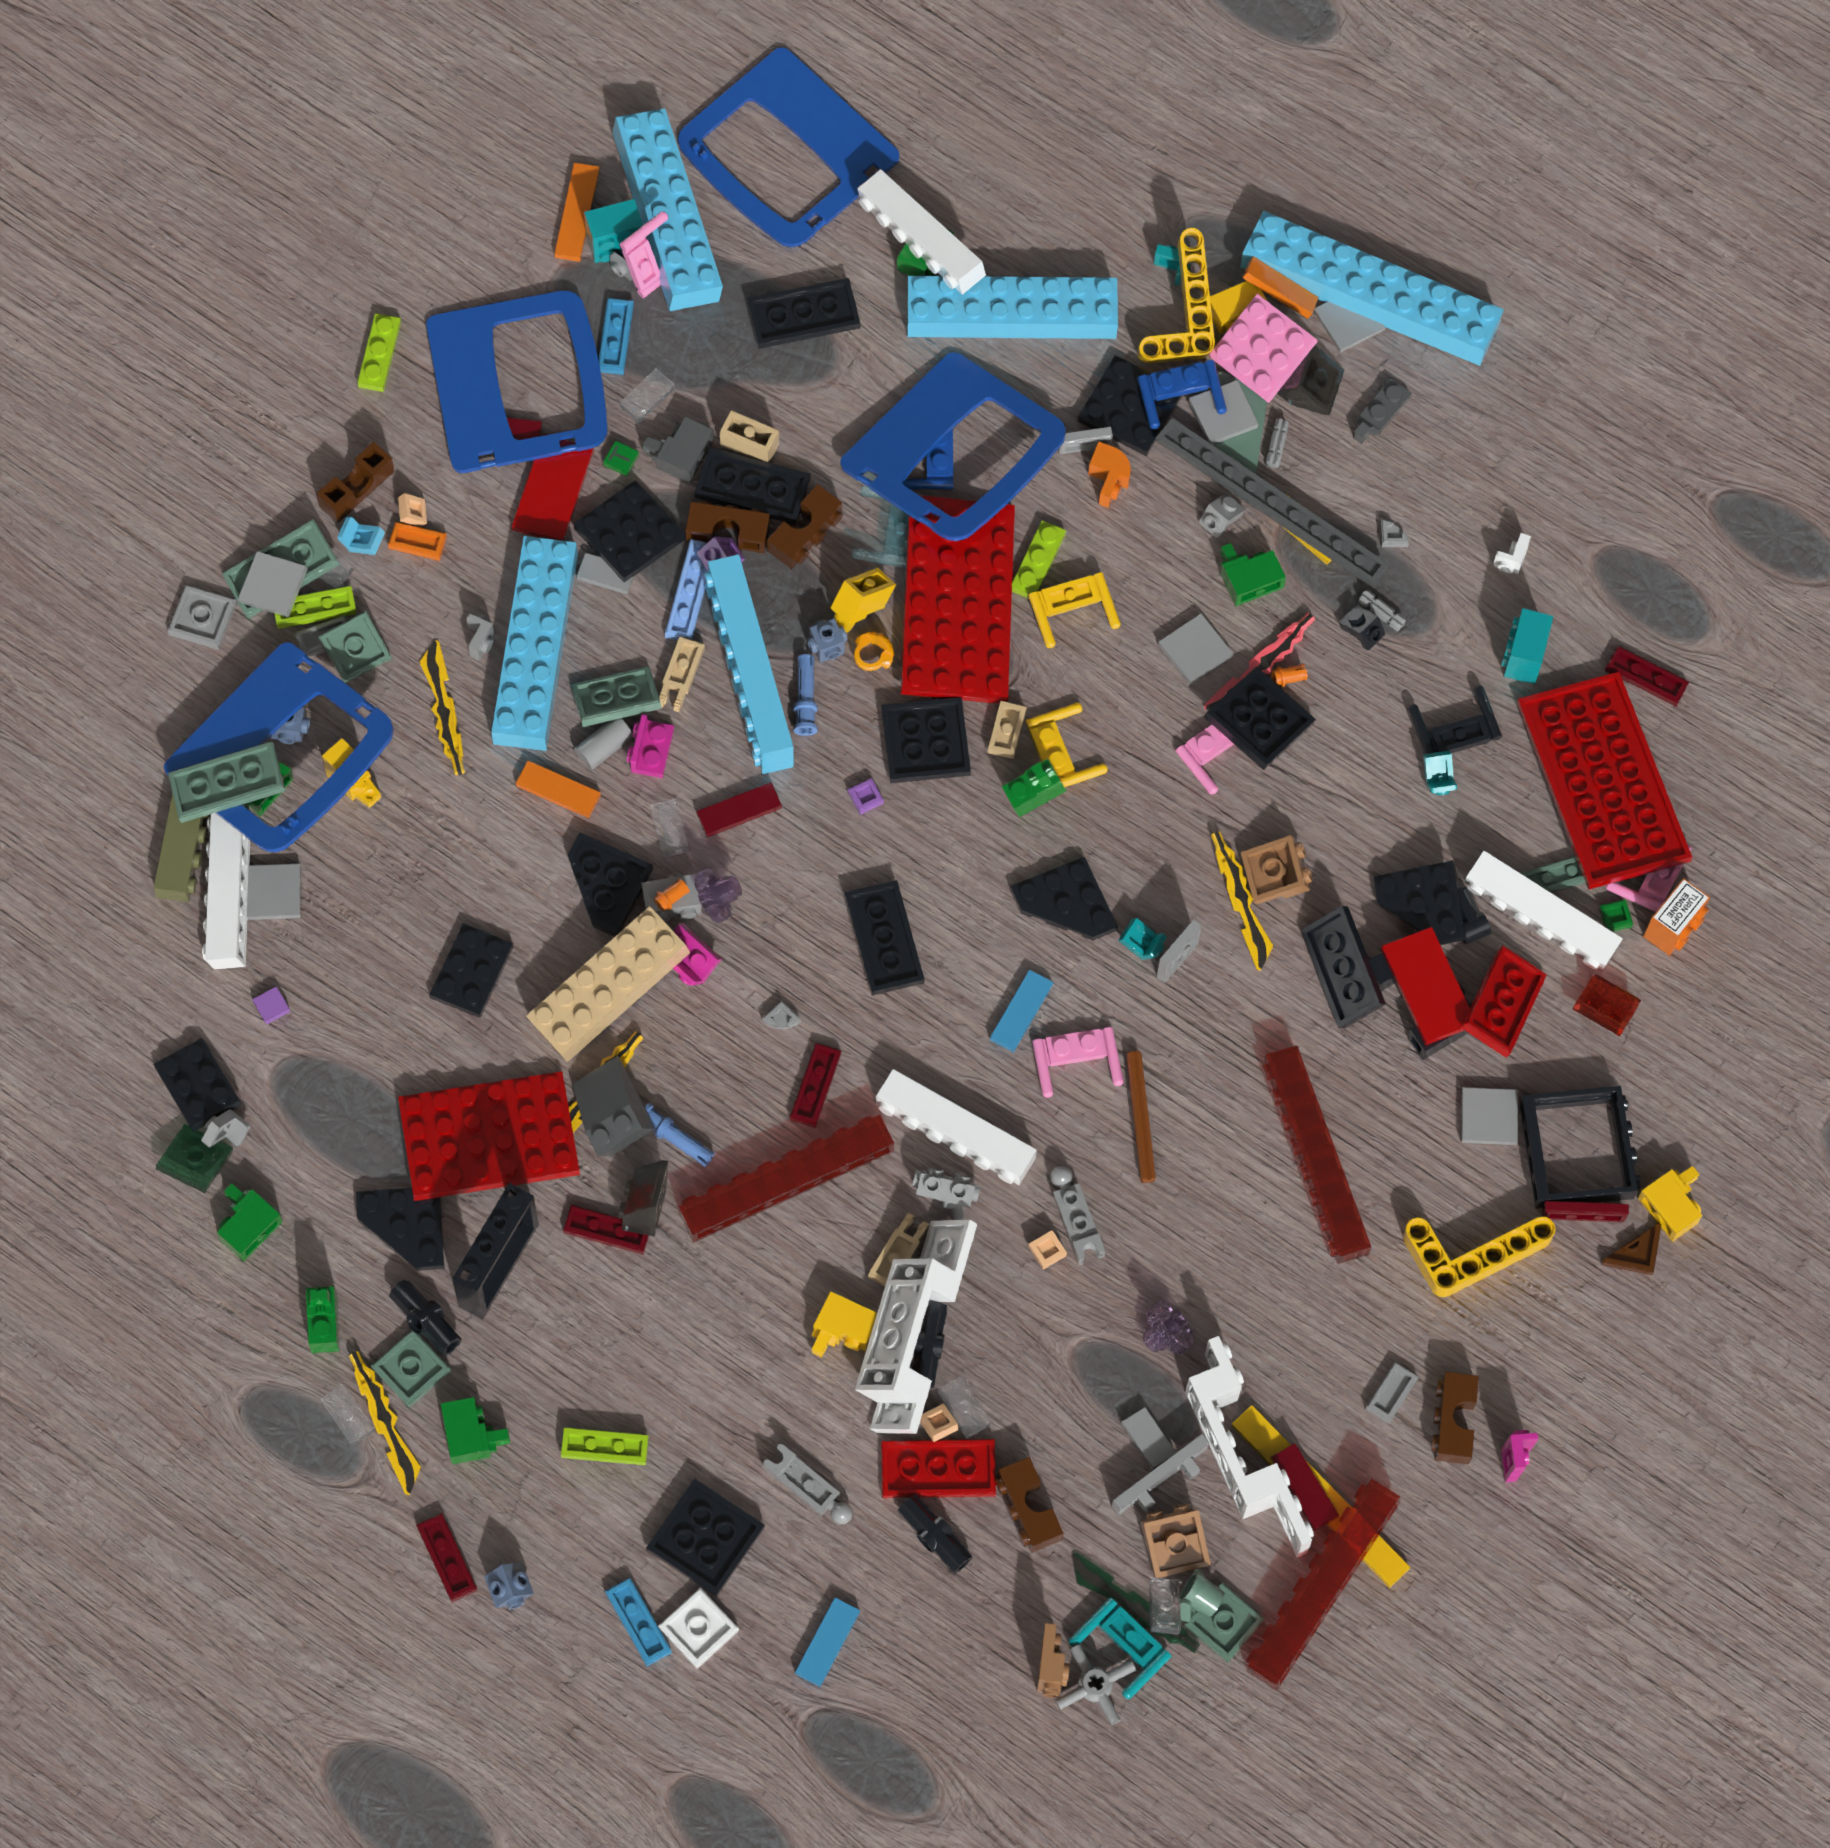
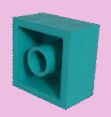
M635 199L584 212L586 237L594 262H610V255L613 252L624 256L620 243L643 226Z
M1522 608L1520 617L1514 616L1501 666L1506 667L1504 677L1535 685L1554 616Z

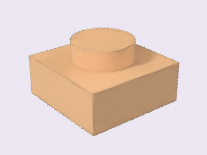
M406 493L398 497L401 522L418 527L427 524L425 499Z
M1053 1230L1028 1245L1043 1270L1067 1256L1066 1250Z
M944 1403L923 1413L920 1423L933 1442L958 1430V1423Z

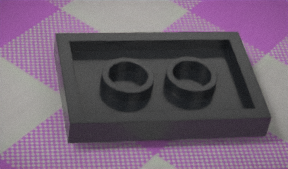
M463 924L429 994L430 998L481 1018L514 948L513 943Z
M202 1038L153 1064L192 1132L205 1126L213 1116L218 1117L229 1109L234 1110L241 1106L239 1098Z

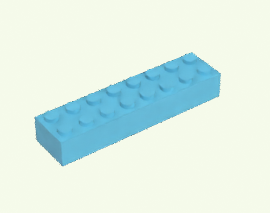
M666 109L616 117L612 134L643 225L661 211L666 212L668 215V220L647 235L646 239L649 241L660 271L659 280L669 311L719 302L723 285Z
M908 276L907 337L1116 339L1117 278L983 277L962 295L956 288L950 289L942 276Z
M523 537L491 732L493 745L547 751L577 565V542Z
M738 554L708 561V572H704L706 580L705 589L708 599L711 598L713 607L711 609L715 623L718 622V635L721 646L725 647L726 665L728 670L732 672L733 678L731 681L734 693L738 694L741 718H745L747 740L752 743L755 767L760 766L762 775L794 767L793 743L740 556Z

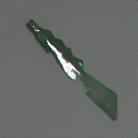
M1074 1553L1072 1555L1078 1585L1104 1597H1111L1115 1602L1122 1604L1123 1609L1132 1618L1138 1619L1143 1628L1148 1627L1154 1636H1162L1169 1644H1180L1194 1654L1196 1653L1201 1644L1189 1637L1186 1630L1169 1616L1165 1618L1160 1615L1154 1606L1134 1591L1126 1593L1111 1583L1115 1579L1113 1576L1080 1554Z

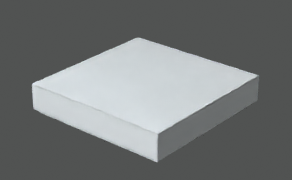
M701 1588L658 1626L660 1631L696 1669L704 1664L739 1631V1628Z

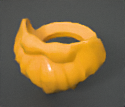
M873 631L862 634L855 639L854 660L859 668L866 671H874L882 666L885 669L890 667L893 662L894 648L888 637L883 633ZM870 643L883 649L879 660L872 664L863 662L859 655L861 649Z

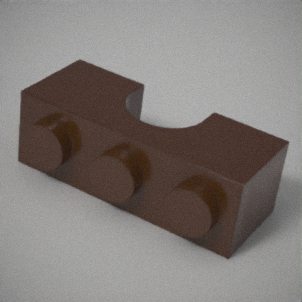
M373 441L355 458V466L348 476L342 480L335 476L316 493L319 507L338 524L395 472L392 457Z
M818 484L801 502V514L810 521L809 525L796 529L783 522L767 539V551L790 569H793L797 563L802 564L808 557L809 550L813 545H819L825 538L826 531L830 526L835 527L843 517L842 502Z
M707 501L691 502L686 525V542H690V539L708 543L719 530L730 528L739 535V550L765 553L770 527V514L759 509L742 510L733 505L716 506Z
M1445 1372L1442 1380L1437 1381L1436 1397L1441 1398L1440 1407H1435L1433 1424H1438L1437 1435L1433 1434L1431 1451L1436 1452L1435 1461L1460 1464L1470 1463L1473 1452L1474 1430L1459 1427L1453 1419V1413L1460 1409L1474 1410L1477 1403L1479 1376Z
M1028 1457L998 1469V1479L995 1480L1000 1495H1006L1009 1501V1505H1006L1011 1520H1017L1021 1530L1018 1531V1536L1023 1547L1028 1546L1031 1553L1062 1541L1064 1533L1053 1508L1043 1512H1035L1025 1503L1027 1495L1039 1490L1041 1486V1481L1031 1458Z

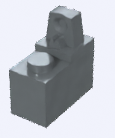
M685 417L681 425L677 424L671 437L668 436L666 440L662 439L661 442L647 437L642 445V450L644 453L652 456V461L657 463V469L690 484L708 453L709 447L714 442V430Z

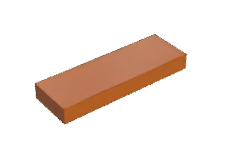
M1254 256L1247 265L1243 279L1308 319L1313 314L1319 297Z
M527 761L516 781V787L588 819L601 797V792L530 761Z

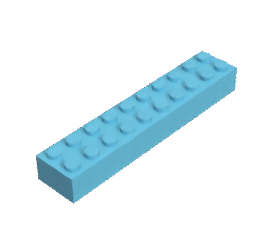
M1265 211L1262 212L1243 251L1240 268L1246 270L1249 261L1254 256L1319 297L1318 300L1325 303L1331 302L1384 324L1386 328L1479 366L1500 325L1504 311L1500 307Z

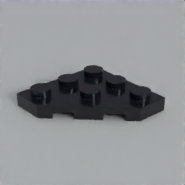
M579 832L568 853L571 869L592 926L615 937L621 932L642 891V883L647 882L653 870V865Z
M1085 857L1010 886V892L1020 913L1028 917L1034 916L1047 921V924L1066 931H1074L1092 941L1118 931L1116 921Z
M1453 860L1373 877L1377 902L1387 911L1389 910L1418 931L1432 927L1440 945L1467 940L1456 867Z
M412 1188L356 1192L357 1220L366 1229L368 1228L386 1246L405 1259L416 1271L445 1269L441 1197L414 1201Z

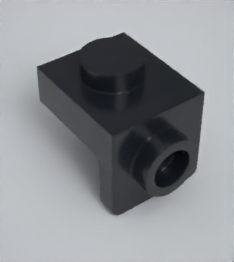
M1358 605L1339 621L1341 629L1359 638L1363 648L1366 650H1370L1385 636V631L1379 617Z

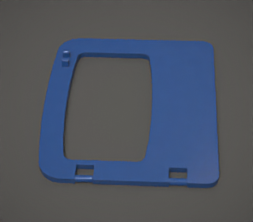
M777 48L686 124L678 137L680 151L695 169L746 218L779 244L787 247H796L806 243L819 229L828 224L859 197L857 188L869 179L865 174L869 168L874 165L878 171L881 169L886 174L899 162V151L786 48ZM746 102H755L782 122L831 169L840 181L839 186L794 223L786 221L755 197L712 155L702 142L709 133ZM817 215L821 220L813 227L808 225L807 222Z
M557 291L436 314L428 318L426 327L451 464L456 472L468 473L493 466L500 467L562 455V453L588 450L599 446L605 440L608 426L601 370L583 301L578 295L570 291ZM551 314H562L570 331L579 367L585 424L582 428L516 440L511 433L500 393L494 354L493 329L499 324ZM575 438L576 444L560 447V440ZM494 453L495 460L479 461V456Z
M952 352L934 366L841 458L840 464L841 469L857 481L859 480L868 486L870 490L918 522H922L942 538L949 541H960L970 537L986 524L1036 476L1064 443L1066 429L1058 417L963 355ZM993 401L1038 430L1041 435L1017 464L993 488L961 515L951 517L904 486L903 482L932 448L958 423L984 402ZM869 471L877 477L871 481L863 475ZM929 513H932L933 515L938 517L939 520L936 523H934L928 518H926V516Z
M286 642L279 645L166 760L164 771L168 776L169 772L264 744L287 720L315 696H325L368 729L367 734L331 777L294 813L275 827L268 826L242 805L216 812L219 817L260 849L267 852H279L287 849L307 832L360 779L393 738L394 728L390 718L384 712L366 701L364 697L318 662L316 663L308 657L306 653L294 644ZM303 661L312 667L307 673L298 668ZM362 706L371 712L366 718L357 713Z

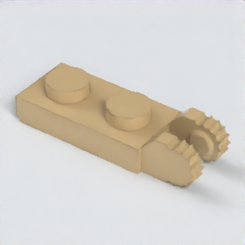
M679 637L662 682L663 688L659 696L661 707H664L667 703L671 689L678 691L677 698L673 704V710L680 712L704 653L705 644Z
M908 1213L899 1228L894 1230L870 1270L868 1278L885 1287L893 1259H912L920 1246V1241L926 1233L929 1224L923 1221L917 1228L914 1237L906 1234L914 1218V1215Z

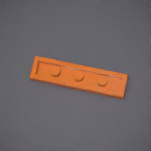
M574 163L555 249V258L581 262L586 239L584 212L592 210L600 172L599 166Z

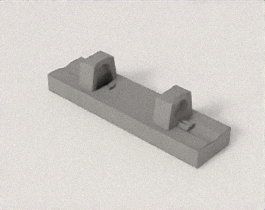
M1201 1434L1115 1498L1111 1506L1115 1513L1119 1516L1136 1502L1147 1513L1156 1504L1149 1493L1182 1469L1190 1480L1197 1476L1200 1468L1194 1459L1208 1449L1209 1442Z

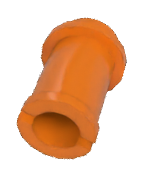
M1304 663L1287 668L1279 666L1276 670H1272V680L1281 688L1285 687V684L1305 681L1308 678Z
M679 878L663 892L658 891L654 902L661 911L671 910L672 905L688 894L690 890L685 882Z

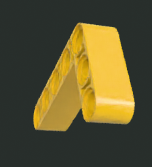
M1196 228L1184 230L1178 240L1187 333L1145 337L1137 348V356L1145 364L1203 359L1214 348L1215 340L1204 238L1202 233ZM1188 236L1195 238L1197 246L1193 248L1186 246L1184 238ZM1190 262L1197 263L1200 271L1198 273L1189 272L1187 264ZM1198 288L1202 291L1203 297L1201 299H1194L1190 296L1189 290ZM1194 314L1203 315L1206 320L1205 324H1195L1192 316ZM1199 339L1206 341L1208 349L1206 351L1198 350L1195 346V341ZM1171 342L1180 343L1182 352L1178 354L1173 353L1169 348V344ZM1147 344L1153 345L1156 348V354L1153 356L1146 355L1143 351V346Z
M1547 1217L1535 1218L1452 1261L1448 1258L1430 1224L1423 1218H1413L1408 1222L1403 1234V1240L1432 1292L1439 1297H1447L1547 1247L1555 1234V1225ZM1542 1228L1547 1232L1548 1236L1539 1237L1534 1230ZM1418 1229L1422 1231L1424 1236L1422 1238H1415L1411 1235L1410 1231ZM1518 1240L1523 1244L1524 1248L1520 1250L1515 1249L1511 1246L1510 1242ZM1494 1252L1499 1256L1500 1260L1496 1262L1490 1261L1486 1254ZM1433 1253L1437 1257V1261H1427L1424 1258V1254ZM1465 1264L1471 1265L1475 1269V1273L1467 1274L1462 1270L1461 1266ZM1446 1277L1450 1280L1451 1285L1442 1286L1437 1278Z

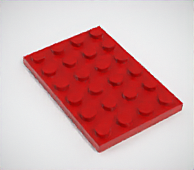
M563 1071L398 1097L414 1201L507 1187L509 1183L520 1185L580 1175Z

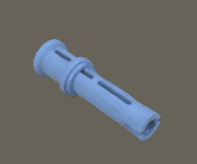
M802 654L797 657L798 698L793 708L796 713V724L793 727V731L797 735L810 736L818 731V727L815 724V713L818 711V706L814 702V656Z
M648 1103L645 1109L655 1127V1130H653L655 1137L666 1139L702 1166L707 1167L712 1161L715 1152L674 1125L671 1117L663 1116L653 1109L654 1106L651 1103Z

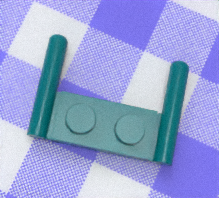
M1111 1597L1068 1640L1071 1647L1079 1645L1099 1626L1135 1663L1143 1668L1135 1679L1122 1691V1695L1126 1699H1131L1172 1657L1158 1641Z

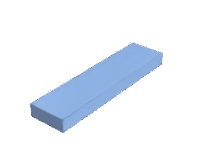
M690 539L665 638L678 640L679 637L690 640L693 638L706 590L704 572H708L697 552L707 542Z

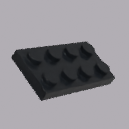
M849 278L747 298L758 349L861 328Z
M709 447L695 489L694 498L724 506L733 505L742 510L759 509L770 514V518L797 524L801 511V502L806 496L811 474Z
M895 880L844 892L871 996L923 984L925 979L898 881Z
M1340 906L1301 930L1338 1028H1346L1386 1005L1348 906Z

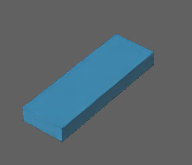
M608 298L599 355L601 373L624 375L634 309V301L614 298Z
M1029 970L992 1033L990 1041L1014 1053L1053 987L1054 982Z
M631 1578L605 1591L607 1598L646 1667L672 1653Z
M834 1598L795 1675L821 1688L860 1614L859 1609Z

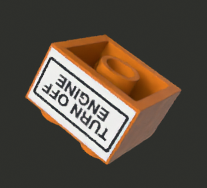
M1683 878L1653 915L1643 937L1669 956L1675 949L1681 951L1689 940L1688 937L1692 931L1696 932L1705 920L1704 917L1709 911V908L1706 906L1710 897Z

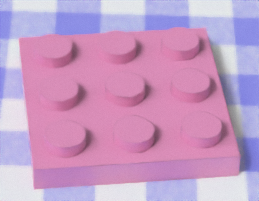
M1257 294L1208 356L1269 403L1318 340Z

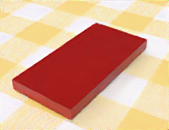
M567 440L559 441L560 447L576 444ZM594 448L578 452L571 451L562 453V455L534 460L512 524V531L544 539L564 541L594 453Z
M1427 928L1383 945L1381 951L1424 1044L1428 1045L1465 1031L1461 1026L1470 1008L1433 928Z
M1502 945L1498 948L1461 1028L1507 1058L1515 1046L1547 974Z
M995 1439L937 1440L935 1442L932 1440L881 1441L882 1498H910L915 1494L919 1498L996 1497Z

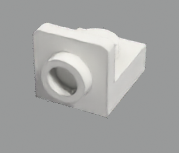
M1521 533L1518 542L1512 541L1508 554L1497 551L1493 565L1504 573L1519 574L1531 536Z

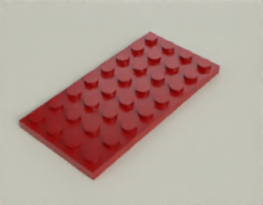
M919 495L951 517L961 515L977 502ZM1007 504L970 537L960 541L944 539L933 532L931 528L908 515L900 694L943 699L962 697L964 701L1000 704V701L1008 702L1015 505ZM929 513L926 516V518H928L934 523H936L939 520V518L933 515L932 513Z
M1620 672L1517 700L1519 711L1588 890L1691 862L1692 854Z

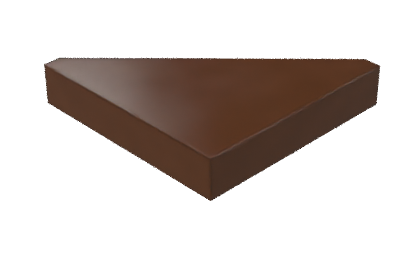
M1657 1223L1653 1228L1637 1236L1619 1250L1604 1258L1602 1265L1653 1275L1662 1224Z

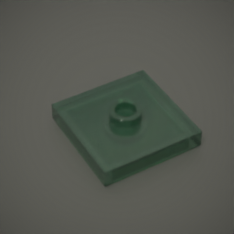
M184 1124L156 1164V1170L206 1193L233 1153V1147L221 1141L208 1147L201 1141L205 1133L198 1130L192 1132L191 1128Z

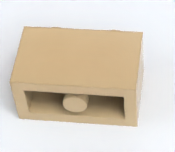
M731 410L720 431V446L745 457L770 463L779 446V430Z

